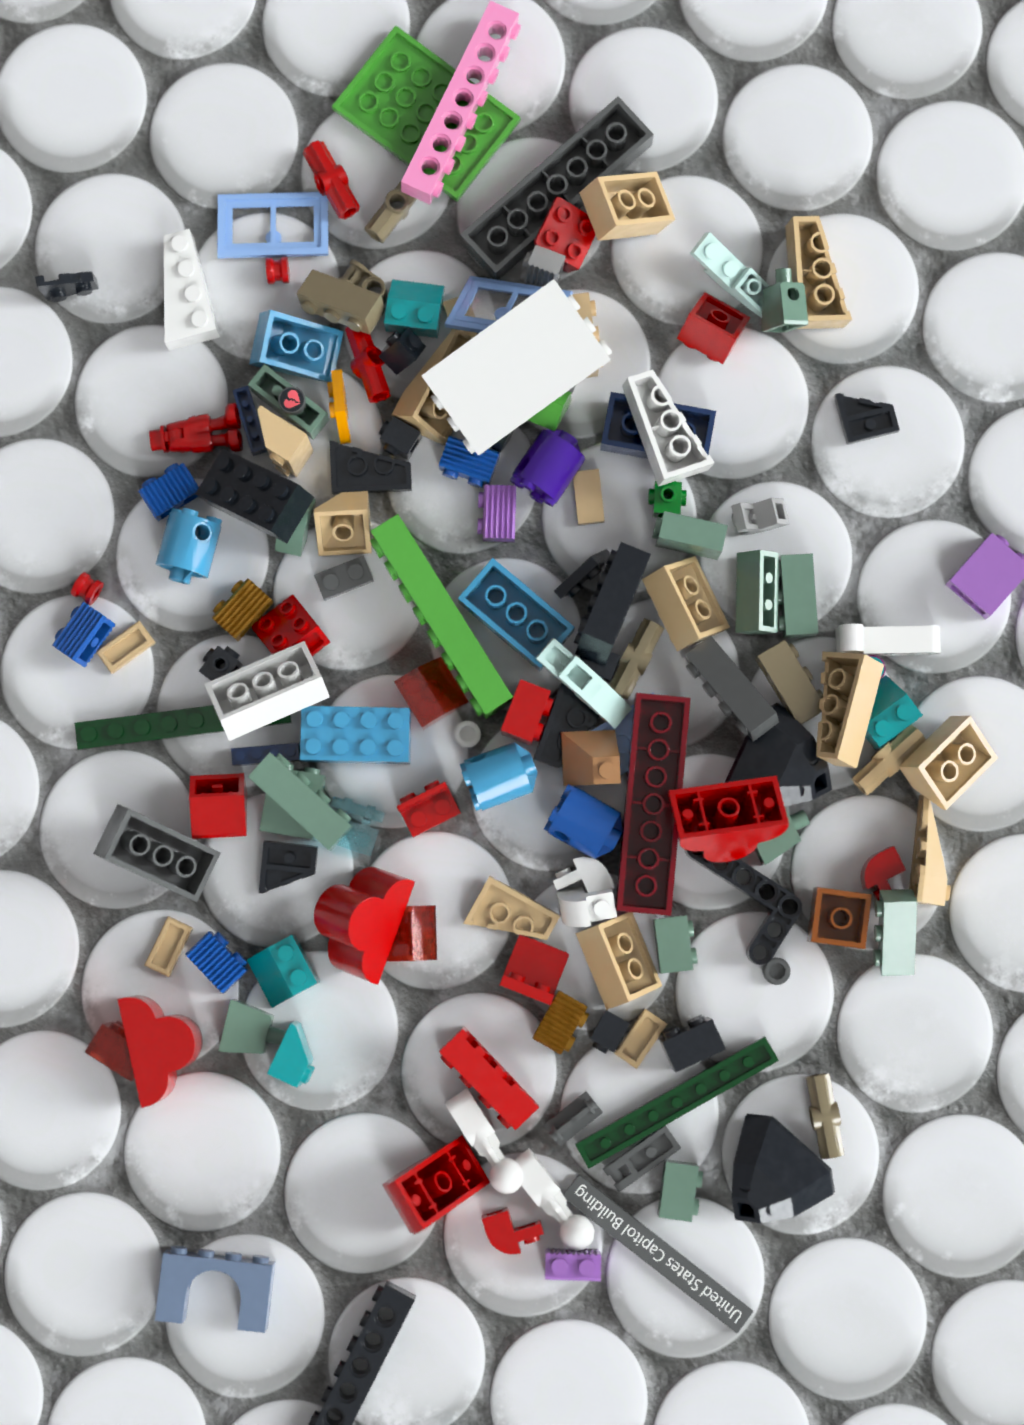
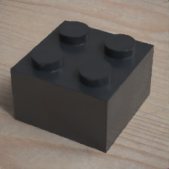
M701 1014L688 1020V1026L682 1029L674 1026L662 1032L664 1037L660 1038L659 1041L672 1070L678 1072L726 1050L713 1019L705 1018Z

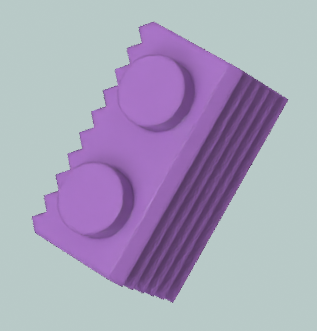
M484 485V492H479L478 508H483V518H478L477 533L483 534V541L515 542L516 486Z
M548 1247L545 1250V1280L601 1281L600 1251L598 1249L596 1251L593 1249L588 1251L587 1248L584 1251L566 1250L565 1248L563 1250L560 1248L550 1250Z

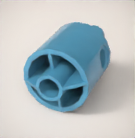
M172 508L171 512H169L156 560L157 566L170 571L168 579L188 585L190 584L191 577L208 579L222 528L221 519L211 516L206 518L198 517L199 512L188 508H183V510Z
M515 742L471 757L460 764L466 785L473 786L469 788L476 811L480 809L483 811L532 793L538 774L531 754Z

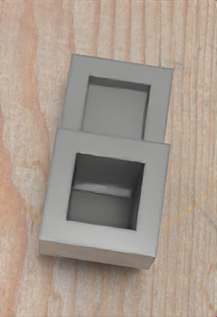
M769 498L753 504L738 503L731 505L733 512L732 522L737 532H740V535L756 534L789 525L784 499Z

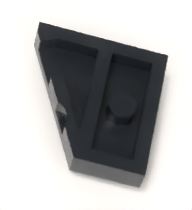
M92 271L59 274V279L46 282L43 275L35 276L36 285L47 301L60 302L66 300L67 296L75 294L86 296L91 294L92 290L99 289L97 279Z
M605 549L590 556L554 590L557 596L562 599L568 595L572 598L584 588L581 584L587 579L592 580L602 571L601 567L607 563L610 552Z
M265 840L263 842L259 893L263 894L274 888L314 875L317 866L318 846Z

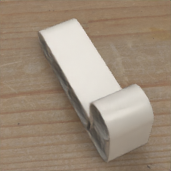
M843 624L835 629L836 652L865 654L867 656L941 654L940 626L863 627V624Z

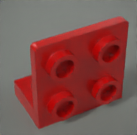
M556 197L534 240V244L565 255L563 271L569 273L580 269L596 234L587 213L561 197Z
M294 595L289 596L251 626L272 655L305 641L311 656H313L330 643L329 639Z
M436 780L424 786L425 792L417 796L413 792L399 799L401 804L396 807L413 838L461 814L446 782L440 784Z
M519 935L499 985L551 1005L569 953L527 936Z

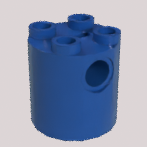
M568 784L561 796L560 802L549 816L544 830L590 858L596 859L613 851L623 833L621 812L583 790Z

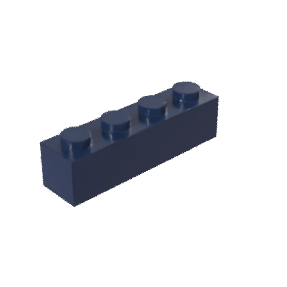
M249 386L232 390L252 455L255 456L268 452Z
M289 743L231 748L232 765H257L269 753H272L275 757L280 753L289 762L301 761L300 744Z

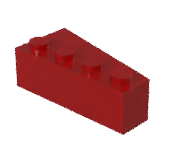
M465 1026L439 1050V1053L442 1055L440 1057L450 1069L454 1067L461 1074L459 1076L460 1080L469 1089L475 1088L480 1094L478 1099L488 1109L493 1107L499 1113L497 1119L507 1129L512 1126L516 1131L539 1108L536 1101Z

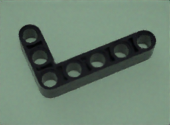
M684 849L690 859L770 910L746 949L747 958L752 963L757 965L767 964L773 958L801 914V900L740 859L727 862L723 870H718L714 867L713 862L704 858L703 853L695 855L691 851ZM741 869L746 870L750 875L749 882L745 885L739 884L736 880V874ZM763 884H767L772 888L773 894L767 900L762 899L759 895V889ZM786 899H791L795 903V910L790 915L782 910V903ZM771 922H777L781 927V932L777 937H771L767 932L768 925ZM757 945H763L766 949V956L762 960H756L753 956V949Z

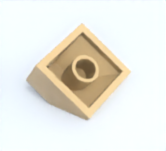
M368 491L341 492L314 509L319 556L372 553V544L369 541L371 540V522Z

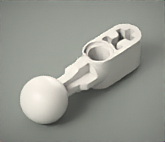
M466 1088L446 1101L445 1105L470 1145L474 1146L479 1156L486 1157L491 1165L489 1179L493 1188L503 1194L514 1193L521 1187L523 1179L522 1170L516 1160L504 1157L499 1149L500 1141L495 1134V1129L470 1089Z
M528 1148L515 1159L523 1174L521 1186L539 1207L543 1208L547 1215L554 1216L561 1225L559 1230L560 1239L567 1248L575 1251L587 1248L594 1239L593 1224L585 1216L573 1215L566 1206L567 1199L561 1193V1188L532 1150Z

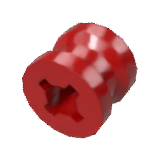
M287 256L281 257L280 260L266 258L268 285L274 284L276 281L290 283Z
M83 572L75 581L71 595L81 597L86 604L92 605L100 595L104 583L100 580L94 581L88 573Z

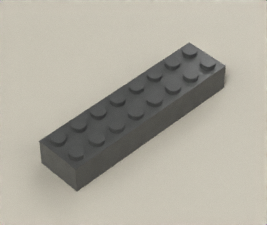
M618 96L460 234L462 246L493 279L499 280L522 260L528 251L531 252L534 249V240L556 197H561L580 209L584 203L579 192L597 177L619 175L652 146L654 134Z

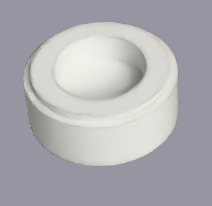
M463 721L456 726L454 738L459 746L472 748L480 741L481 732L476 723Z

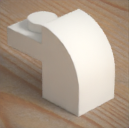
M590 857L572 859L576 870L571 871L570 867L556 873L557 879L552 881L556 891L579 880L582 881L587 893L616 888L605 866Z
M583 886L556 891L562 923L566 926L587 927L591 926V922L617 917L612 888L589 893L584 892Z

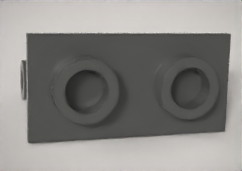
M585 1091L545 1123L544 1127L561 1147L603 1112L587 1091Z

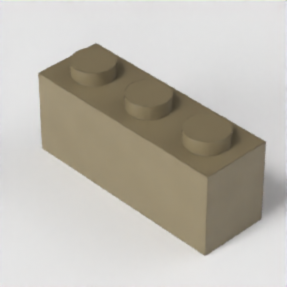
M313 269L297 292L301 308L306 313L322 316L332 323L343 324L355 332L361 331L370 335L385 312L381 294Z
M783 640L758 655L755 660L783 707L802 725L822 713V710L819 709V699L823 698V693L820 689L815 690L811 683L813 680L812 674L806 666L802 667L797 660L799 653L792 643L788 645L786 640Z

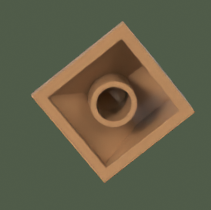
M615 730L561 732L563 786H568V784L571 786L621 784L620 756Z

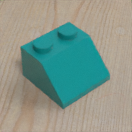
M392 279L386 304L385 331L392 333L398 331V333H401L409 327L417 336L438 338L445 286Z
M887 675L880 679L865 738L874 750L883 746L923 716L907 693Z
M295 934L269 946L247 960L271 1008L320 983Z
M294 1021L290 1023L267 1072L268 1075L296 1088L302 1085V1083L306 1084L309 1082L315 1067L311 1066L314 1059L300 1022Z

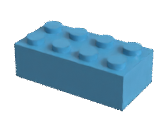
M494 558L489 561L458 597V603L538 671H541L544 666L535 658L549 641L555 638L563 645L575 631V627Z
M309 706L301 710L300 760L302 762L410 764V708Z

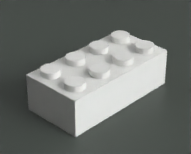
M305 641L204 684L229 741L329 698L322 676Z

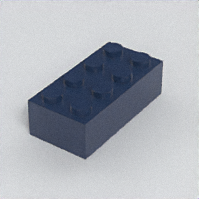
M611 392L600 450L648 459L625 394ZM673 403L677 410L683 414L687 425L693 434L697 435L702 443L701 446L709 455L716 411Z

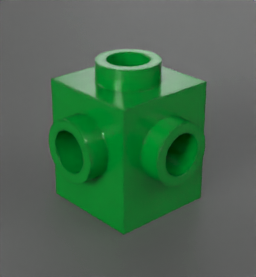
M655 481L654 488H649L648 505H653L652 518H662L664 511L681 515V506H686L687 491L682 490V482L674 481L658 487Z

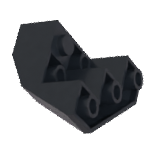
M779 703L771 705L777 712L779 723L754 742L746 735L725 780L726 783L777 776L784 806L812 801L832 790L829 765L827 761L816 756L817 742L814 736Z
M746 1114L733 1162L731 1198L735 1220L766 1223L793 1218L834 1194L832 1168L773 1116Z

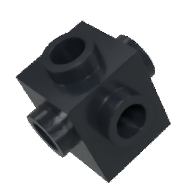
M217 646L215 650L211 648L202 660L205 663L199 672L212 681L240 669L243 664L237 660L240 655L228 646L225 649ZM225 662V666L220 669V665Z

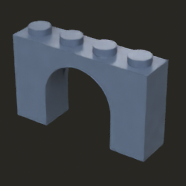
M171 1246V1250L167 1249L163 1253L155 1321L182 1324L187 1317L189 1292L194 1278L206 1271H220L233 1278L240 1290L241 1302L237 1330L266 1332L269 1322L275 1261H269V1257L264 1255H253V1259L242 1258V1254L237 1252H226L225 1256L214 1255L215 1251L210 1249H198V1253L187 1252L188 1248L183 1246Z

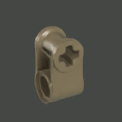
M351 259L349 268L338 279L367 290L374 287L380 288L381 292L379 294H381L384 304L388 297L384 281L370 272L364 265Z

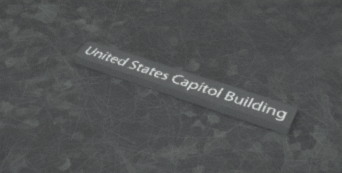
M578 1174L563 1194L569 1203L735 1333L740 1331L754 1312L581 1175Z

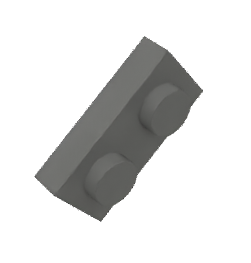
M364 555L314 575L324 601L374 582Z

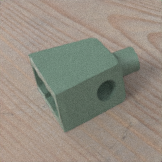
M791 268L775 269L776 283L765 287L763 290L761 332L786 333L808 325L805 285L799 282H792Z
M785 807L789 821L788 829L772 840L758 843L755 849L762 865L770 863L801 841L797 830L810 824L804 810L789 815Z
M231 999L218 1051L264 1054L268 1043L281 1044L287 1030L272 1027L273 1014L240 1000Z

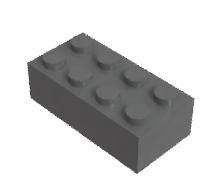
M117 804L93 854L197 902L221 853Z

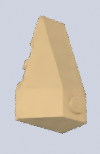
M452 329L404 390L392 413L396 418L420 431L422 436L441 445H446L448 436L451 435L454 429L447 421L450 415L445 408L440 410L433 402L431 396L434 393L421 375L472 339L464 330Z
M921 794L919 795L909 889H913L917 903L945 906V901H949L951 887L947 885V874L932 804L929 799Z

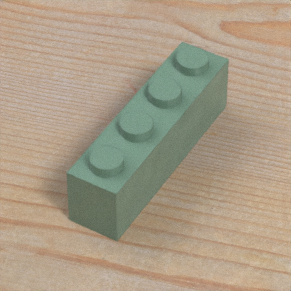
M269 753L248 777L322 845L331 851L353 827L348 823L352 818L341 808L335 811L328 804L331 799L320 789L315 793L308 787L311 781L300 771L295 775L288 768L291 763L280 753L276 757Z

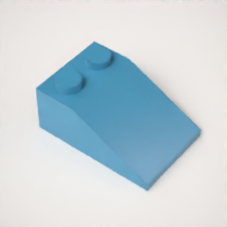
M274 310L261 312L249 365L261 368L265 364L274 372L331 382V370H336L344 331Z

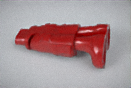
M227 404L225 414L218 418L211 419L209 414L194 415L186 420L169 423L166 427L162 425L160 429L150 430L151 450H163L164 453L213 452L215 446L229 447L233 452L242 451L243 436L239 430L242 426L237 404ZM215 430H228L224 434L212 435Z

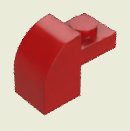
M890 846L875 853L867 859L862 867L860 875L862 888L865 890L874 886L876 891L872 893L876 901L879 900L880 890H892L887 879L906 871L895 846Z
M508 1207L484 1214L481 1218L489 1242L494 1248L506 1254H520L519 1242L524 1241V1244L534 1243L540 1240L539 1235L544 1234L541 1220L514 1228Z

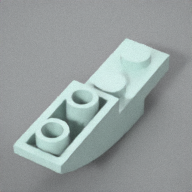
M705 232L690 254L705 268L704 272L718 285L762 318L763 290L769 285L751 267L746 268L710 232Z
M552 638L535 658L614 729L632 710L629 704L602 678L555 638Z

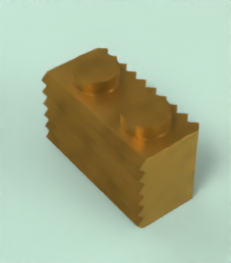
M248 578L245 582L242 580L238 581L231 589L233 595L226 602L221 600L213 609L215 614L212 619L237 641L241 640L248 630L251 629V626L274 603L268 595Z
M559 990L532 1039L560 1055L563 1050L569 1052L576 1039L572 1034L577 1026L583 1027L589 1016V1013L585 1012L588 1006Z

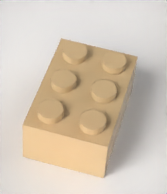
M657 172L597 177L579 192L598 241L655 235L676 220Z

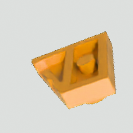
M342 369L331 370L332 381L327 382L329 398L334 399V402H329L330 417L336 418L340 443H351Z

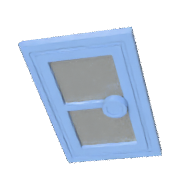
M470 276L445 322V327L480 333L541 289L542 286ZM562 290L566 297L571 294L573 295V291Z

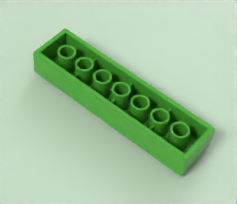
M399 514L372 529L373 539L369 540L372 544L371 546L379 558L384 556L387 560L384 565L393 581L399 579L401 584L398 587L407 603L411 601L414 603L415 607L412 608L414 615L421 626L427 624L429 630L426 631L429 639L435 648L440 646L444 651L441 654L444 663L449 671L455 669L457 672L456 682L465 694L469 691L472 699L469 701L478 716L483 714L485 719L510 705L513 696Z

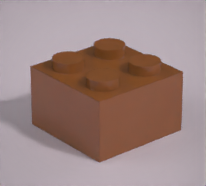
M820 887L813 888L807 942L865 949L872 894Z

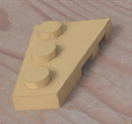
M489 876L463 924L487 927L488 929L513 932L519 935L547 940L561 915L494 877Z

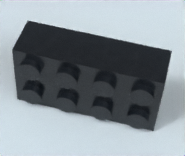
M223 448L195 493L212 507L285 543H288L314 499V496L299 484Z
M623 542L620 543L617 551L612 549L604 572H602L595 593L591 597L586 614L578 628L574 643L578 645L575 652L576 655L600 665H606L651 556L650 553Z

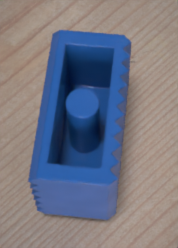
M448 436L439 462V470L443 471L442 475L457 480L458 476L468 480V484L477 488H483V485H490L500 452L487 449L479 456L476 452L471 454L462 442L463 440Z
M175 463L165 469L164 475L157 480L155 477L146 480L141 485L143 488L138 491L158 522L167 517L172 508L179 509L199 497L195 494L199 486L184 463L180 465Z
M83 601L80 606L73 609L70 616L71 619L66 626L56 633L52 646L79 665L86 667L90 659L93 658V654L96 653L100 645L103 644V641L106 640V637L109 636V632L115 627V623Z
M208 931L185 955L223 994L249 971L245 967L248 962L238 951L233 954L226 947L229 942L220 932L214 934L212 931Z

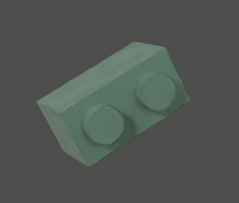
M687 915L653 919L659 973L694 970L693 964H697L696 948H691L690 937L694 936L692 920L687 921Z
M664 1160L657 1212L659 1218L692 1222L693 1215H698L699 1199L695 1198L696 1187L701 1188L703 1171H699L697 1164Z

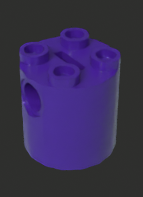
M541 430L513 471L510 482L520 489L525 487L531 491L529 496L540 504L544 502L553 507L554 504H557L586 460L580 452L578 440L563 430Z

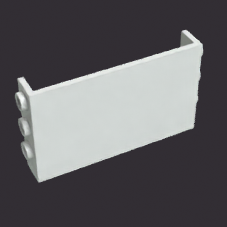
M555 279L551 280L421 375L434 393L431 396L433 402L440 410L445 408L450 415L447 418L448 423L455 432L460 430L466 439L462 442L471 454L474 452L478 456L483 454L492 445L611 361L608 355L612 351L603 339L600 342L597 341L593 335V332L596 331L594 325L588 317L585 319L581 318L577 312L581 307L572 294L566 297Z

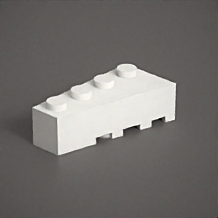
M190 229L164 235L165 345L171 351L219 338V330L194 237Z
M650 370L628 377L622 388L658 487L708 471L715 462L710 455H707L701 446V441L696 434H693L686 423L685 417L677 410L671 401V396L655 372Z

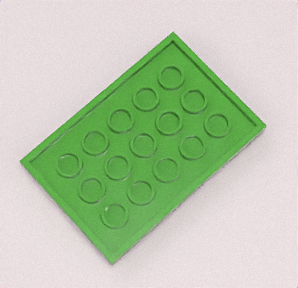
M395 25L335 101L332 109L409 166L456 69ZM467 80L469 83L475 84L471 80ZM489 93L483 107L478 106L475 112L477 118L471 130L467 128L464 134L466 141L461 152L456 151L453 157L455 163L449 175L445 174L441 181L444 183L442 191L456 202L459 201L521 121L520 116ZM463 100L457 102L462 107L469 104ZM448 123L445 125L448 129H455L458 127L454 123ZM441 145L434 148L438 152L447 150L446 147ZM432 168L423 170L427 175H432L436 172Z

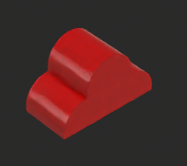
M777 776L668 791L680 846L688 851H703L704 858L711 862H730L741 859L752 853L758 843L780 836L789 826Z
M367 867L360 870L353 877L349 886L343 884L333 885L321 894L314 910V923L317 930L323 936L330 938L328 942V957L335 968L378 985L415 881L376 867Z
M136 995L117 1000L141 1108L165 1099L172 1092L177 1079L176 1071L190 1065L197 1059L202 1049L203 1039L198 1025L192 1019L178 1014L164 1016L161 1007L153 999Z
M461 1135L390 1178L382 1186L409 1232L414 1235L429 1227L491 1182L465 1138Z

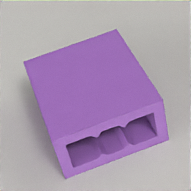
M993 533L985 538L945 584L984 619L990 617L1024 579V555L1020 552L1015 553L1008 547L1009 543L1005 538L998 534L995 536Z

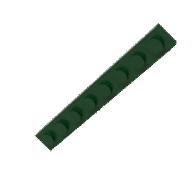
M214 705L75 723L78 750L225 732ZM291 714L263 727L292 723Z
M764 1036L580 1140L575 1145L589 1169L779 1060Z

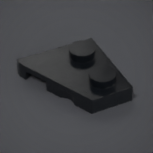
M841 393L834 395L847 445L900 431L892 404L875 403L864 398H851Z

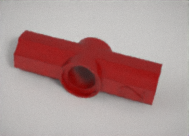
M317 140L310 143L309 146L304 148L303 155L314 173V181L318 191L322 196H327L339 219L345 220L352 217L359 211L360 206L348 186V177L344 168L340 164L336 165L324 142Z
M347 327L345 331L354 355L350 366L353 373L362 379L369 402L377 403L388 399L391 394L381 367L384 362L379 357L382 351L374 346L371 335L361 331L355 332Z

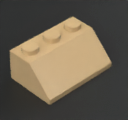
M260 405L257 409L265 447L270 454L269 458L273 460L272 464L283 475L288 477L289 474L297 477L314 451L307 434Z
M696 556L663 566L642 579L647 593L651 597L658 615L669 634L670 640L677 651L704 641L710 635L714 636L730 628Z
M950 716L899 768L912 788L941 809L947 810L998 757L971 716Z
M632 912L624 913L576 933L606 1010L630 1002L662 987Z

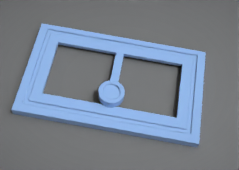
M320 192L218 194V259L329 256L328 198L326 195L322 196ZM276 207H314V242H282L280 233L276 231ZM270 208V232L266 234V243L233 244V209Z

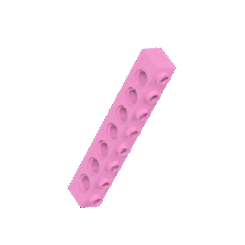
M490 0L402 178L401 192L429 205L434 197H439L444 183L441 181L445 174L449 175L455 163L453 157L456 151L461 152L465 144L466 137H464L467 128L470 130L473 128L477 118L475 112L478 106L483 107L487 99L488 92H486L489 83L492 85L495 83L499 73L497 67L500 61L505 62L509 54L510 47H508L511 39L515 40L521 28V25L518 24L519 13ZM499 34L501 38L493 39L490 35ZM487 56L490 60L481 61L479 57ZM471 78H476L480 82L477 84H471L467 80ZM463 100L469 104L462 107L457 102ZM448 123H454L458 127L455 129H448L445 125ZM441 145L446 147L447 150L438 152L434 148ZM432 168L436 172L432 175H427L423 170Z

